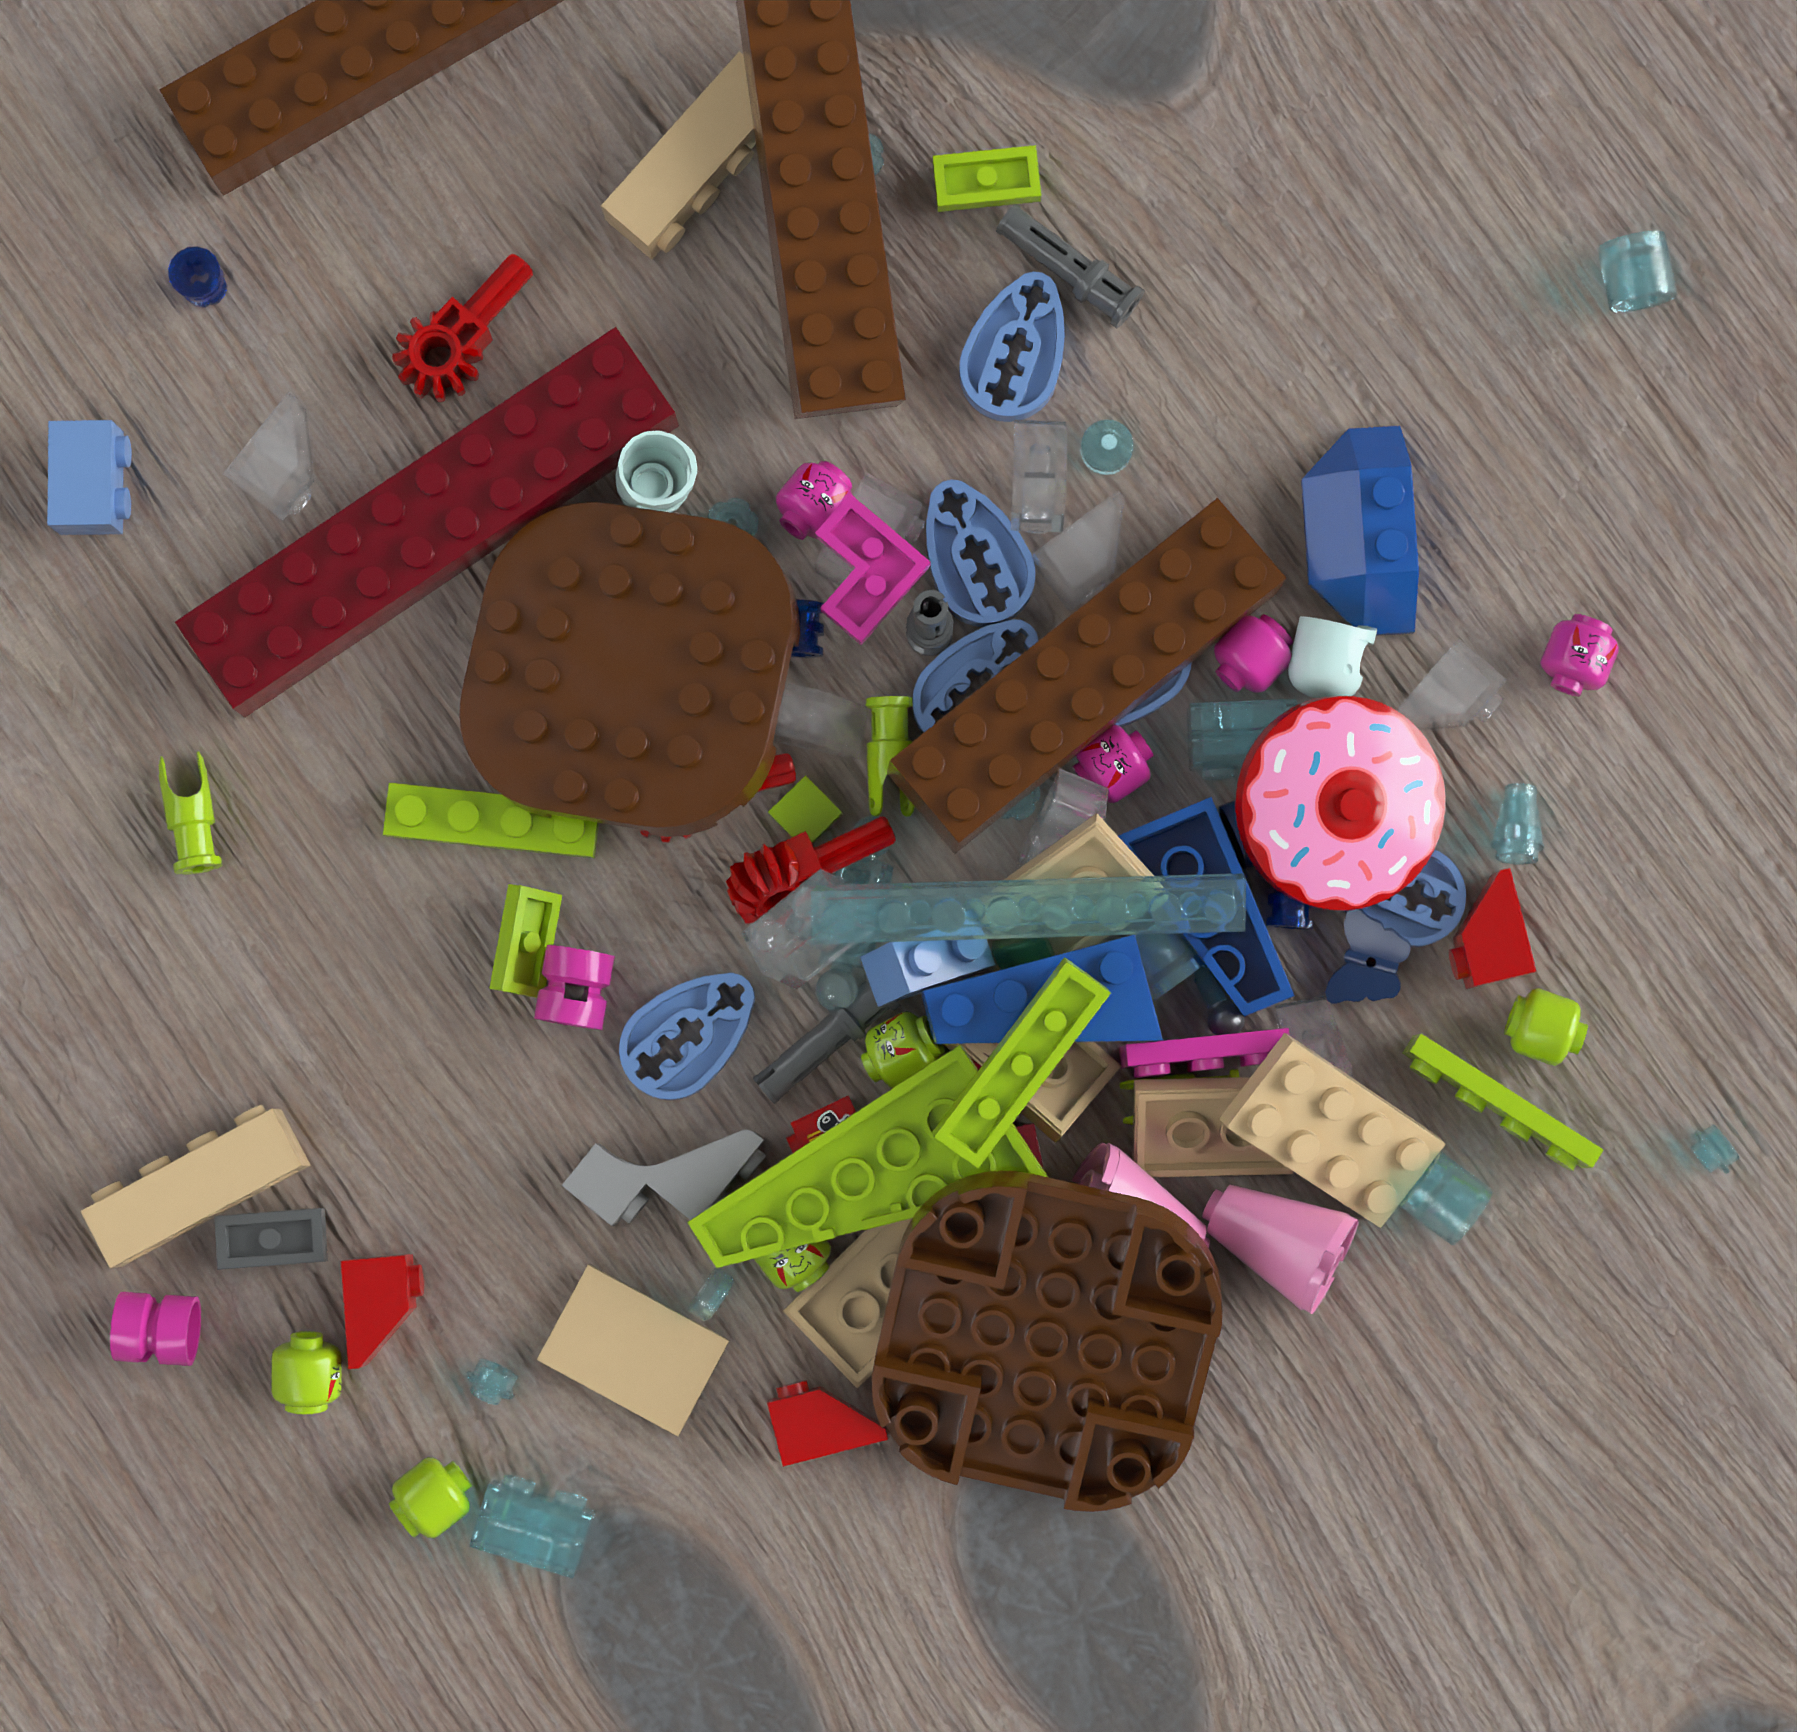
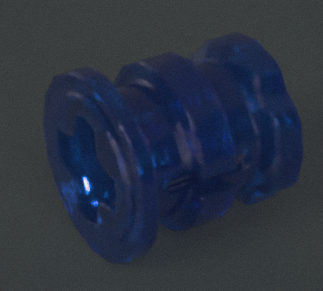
M198 246L187 247L177 252L171 259L168 268L169 280L173 288L192 305L205 308L209 305L218 304L225 297L228 288L225 274L216 256L209 250ZM206 273L208 275L205 283L196 280L192 284L190 281L194 274L203 276Z
M796 599L800 615V637L798 647L793 646L791 657H822L823 647L818 645V637L824 636V624L819 622L820 614L823 613L821 612V606L824 603Z
M1274 888V893L1268 894V905L1273 906L1272 916L1266 918L1267 927L1313 930L1314 921L1309 919V909H1314V906L1293 900L1279 892L1276 888Z

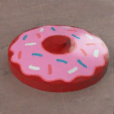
M1355 696L1315 698L1298 704L1279 715L1261 732L1251 746L1241 767L1237 782L1235 799L1237 826L1244 849L1252 864L1264 879L1279 892L1300 903L1322 909L1355 910L1369 907L1389 899L1410 884L1421 872L1434 852L1440 838L1445 815V787L1442 771L1437 757L1423 733L1408 718L1392 707L1375 700Z

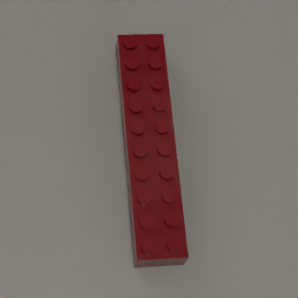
M614 327L175 621V624L233 710L246 718L505 544L529 522L560 507L615 470L618 466L622 449L633 437L647 431L670 433L679 427L676 413L617 327Z

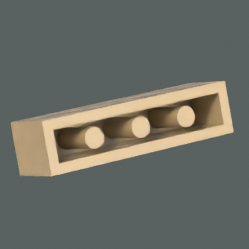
M740 51L601 205L605 220L651 260L660 250L667 253L675 247L685 233V228L683 227L685 222L695 211L703 214L718 197L720 190L717 187L729 173L733 176L738 175L748 165L754 155V151L751 149L756 144L744 56Z
M263 1105L256 1106L234 1119L237 1127L220 1137L215 1130L205 1133L186 1144L190 1153L173 1162L170 1161L168 1155L161 1157L139 1169L142 1178L123 1187L121 1181H118L92 1194L91 1197L94 1204L81 1210V1213L109 1268H118L129 1264L211 1220L214 1216L224 1213L311 1166L282 1109L266 1111Z

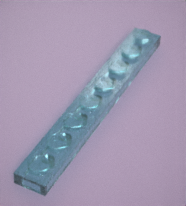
M1243 873L810 886L812 944L1242 932L1245 931L1246 878Z

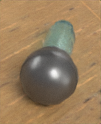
M1205 963L1197 965L1192 969V972L1195 976L1194 982L1208 1008V1027L1210 1031L1215 1035L1240 1033L1245 1022L1244 1015L1236 1005L1227 1000L1216 977Z

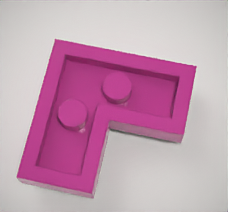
M850 493L815 532V537L854 569L821 606V612L862 645L931 566V562Z

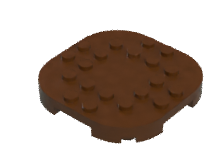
M599 502L566 505L537 517L519 530L502 549L493 564L485 586L460 699V728L463 742L471 761L481 776L494 789L515 805L539 816L551 818L552 815L646 830L654 836L664 837L695 834L717 826L716 822L730 814L738 806L742 805L744 807L754 797L768 776L777 749L773 745L790 658L793 646L798 647L800 637L799 607L791 583L776 559L761 542L748 532L724 521Z
M1001 1170L973 1174L945 1186L931 1196L915 1213L906 1228L899 1247L872 1373L873 1405L881 1427H886L889 1434L900 1446L899 1453L907 1461L926 1474L947 1483L958 1485L959 1478L962 1476L1064 1499V1509L1073 1511H1107L1132 1504L1133 1497L1149 1490L1155 1485L1159 1489L1177 1472L1185 1460L1194 1439V1425L1216 1339L1220 1337L1222 1328L1221 1283L1213 1256L1199 1234L1180 1216L1164 1206L1139 1197L1025 1172Z

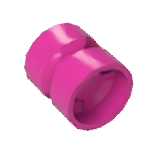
M547 945L542 975L549 982L548 986L539 989L534 1019L602 1030L607 1001L600 994L601 989L610 986L615 956L571 947ZM565 984L584 987L581 1001L564 998Z
M120 1292L116 1298L111 1320L110 1349L113 1360L136 1363L147 1362L152 1354H155L159 1364L192 1366L198 1351L201 1331V1304L197 1296L165 1295L162 1301L157 1303L156 1299L147 1293Z

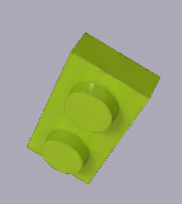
M1036 145L932 156L938 212L1041 202L1042 194Z
M508 884L489 989L538 998L539 989L546 987L547 978L542 975L546 946L554 944L562 900L561 894L522 885Z

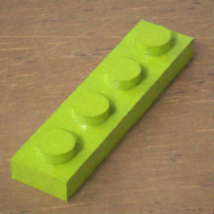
M389 783L383 835L392 838L595 859L599 823L552 815L551 818L539 816L520 808L502 794Z
M1064 957L932 1131L934 1138L976 1168H979L1111 994L1109 989Z
M1423 1034L1413 1035L1402 1054L1413 1060L1409 1066L1413 1072L1433 1084H1437L1440 1078L1458 1089L1454 1096L1457 1100L1479 1113H1482L1486 1107L1504 1118L1500 1124L1504 1130L1524 1142H1528L1531 1136L1549 1147L1545 1155L1570 1171H1573L1576 1165L1581 1168H1593L1604 1151L1596 1144Z

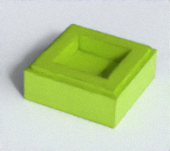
M806 775L768 811V814L791 837L806 831L812 843L843 815Z

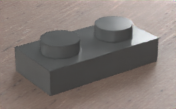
M325 1208L214 1216L217 1270L328 1261Z

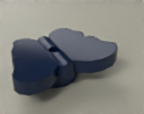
M1362 909L1348 910L1344 921V931L1350 948L1346 949L1344 955L1346 963L1337 969L1328 981L1325 991L1327 1001L1331 1004H1337L1343 1001L1360 1002L1365 997L1371 1001L1394 998L1398 995L1401 988V981L1396 973L1399 963L1406 960L1411 952L1410 942L1393 928L1384 929V925L1380 920L1370 917ZM1369 957H1373L1376 963L1369 965L1366 960Z

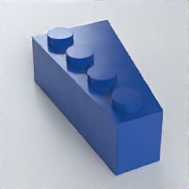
M1212 797L1118 835L1165 887V897L1159 900V902L1244 1016L1251 1015L1295 997Z
M1135 935L921 991L934 1044L1000 1043L1065 957L1107 987L1111 992L1075 1042L1161 1041L1163 1038Z

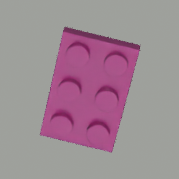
M1289 1028L1126 1044L1119 1047L1121 1069L1134 1068L1135 1078L1170 1074V1064L1186 1062L1187 1072H1198L1225 1068L1224 1058L1232 1057L1240 1058V1067L1256 1066L1263 1062L1284 1033L1289 1035Z

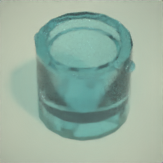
M1644 231L1621 236L1605 242L1597 249L1609 310L1611 312H1632L1655 307L1674 299L1678 295L1666 234L1664 232Z
M1168 913L1135 935L1153 1002L1205 965Z
M1440 1151L1402 1200L1399 1207L1447 1243L1454 1245L1467 1233L1481 1215L1493 1195V1190Z

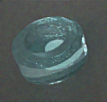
M1100 420L1092 424L1085 431L1080 451L1082 459L1088 468L1099 474L1110 475L1126 467L1131 459L1134 443L1131 433L1123 424L1114 420Z
M715 1267L696 1293L687 1311L703 1322L705 1320L708 1321L731 1289L734 1282L733 1276L720 1267Z

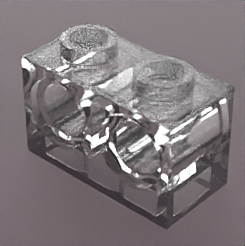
M1059 768L1020 850L1016 871L1097 813L1104 820L1106 817L1109 788Z

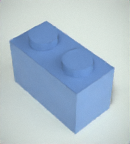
M112 420L48 421L47 525L60 535L123 534V519H129L131 515L130 491L127 487L123 488V467H130L132 450L129 436H124V431Z
M976 915L889 942L860 957L878 1007L920 994L924 990L963 980L996 965L980 920Z

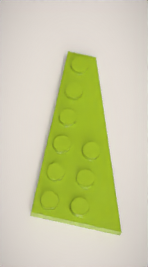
M960 1044L701 1212L687 1223L716 1268L778 1253L797 1246L833 1239L840 1235L911 1219L920 1207L936 1192L959 1179L973 1174L1001 1170L1048 1176L1013 1123L979 1168H976L934 1138L932 1131L979 1071L962 1044Z

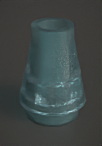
M1514 783L1505 786L1504 800L1491 842V847L1496 849L1495 859L1497 861L1514 865H1528L1538 862L1539 852L1544 849V842L1536 799L1537 788L1533 785Z

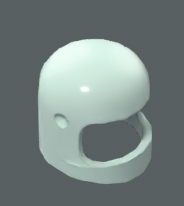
M663 431L643 432L633 437L622 449L615 475L617 493L625 506L672 513L681 506L693 488L698 471L696 456L684 442L673 434Z
M1300 616L1291 651L1292 658L1288 667V675L1292 685L1299 692L1312 698L1354 695L1363 680V677L1360 675V661L1366 645L1374 644L1377 628L1360 625L1354 627L1329 620Z

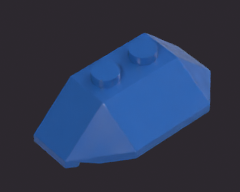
M1401 426L1350 428L1301 480L1308 585L1351 626L1357 627L1360 625L1377 628L1376 636L1413 634L1416 623L1419 562L1412 465Z

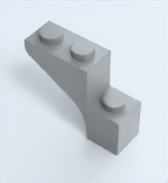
M741 1130L666 1162L651 1166L627 1162L611 1153L601 1144L595 1143L562 1186L611 1226L617 1225L621 1219L625 1220L628 1224L633 1221L649 1200L643 1194L647 1186L691 1220L728 1196L729 1194L726 1190L738 1175L745 1180L752 1175L766 1157L759 1150L766 1140L754 1131Z

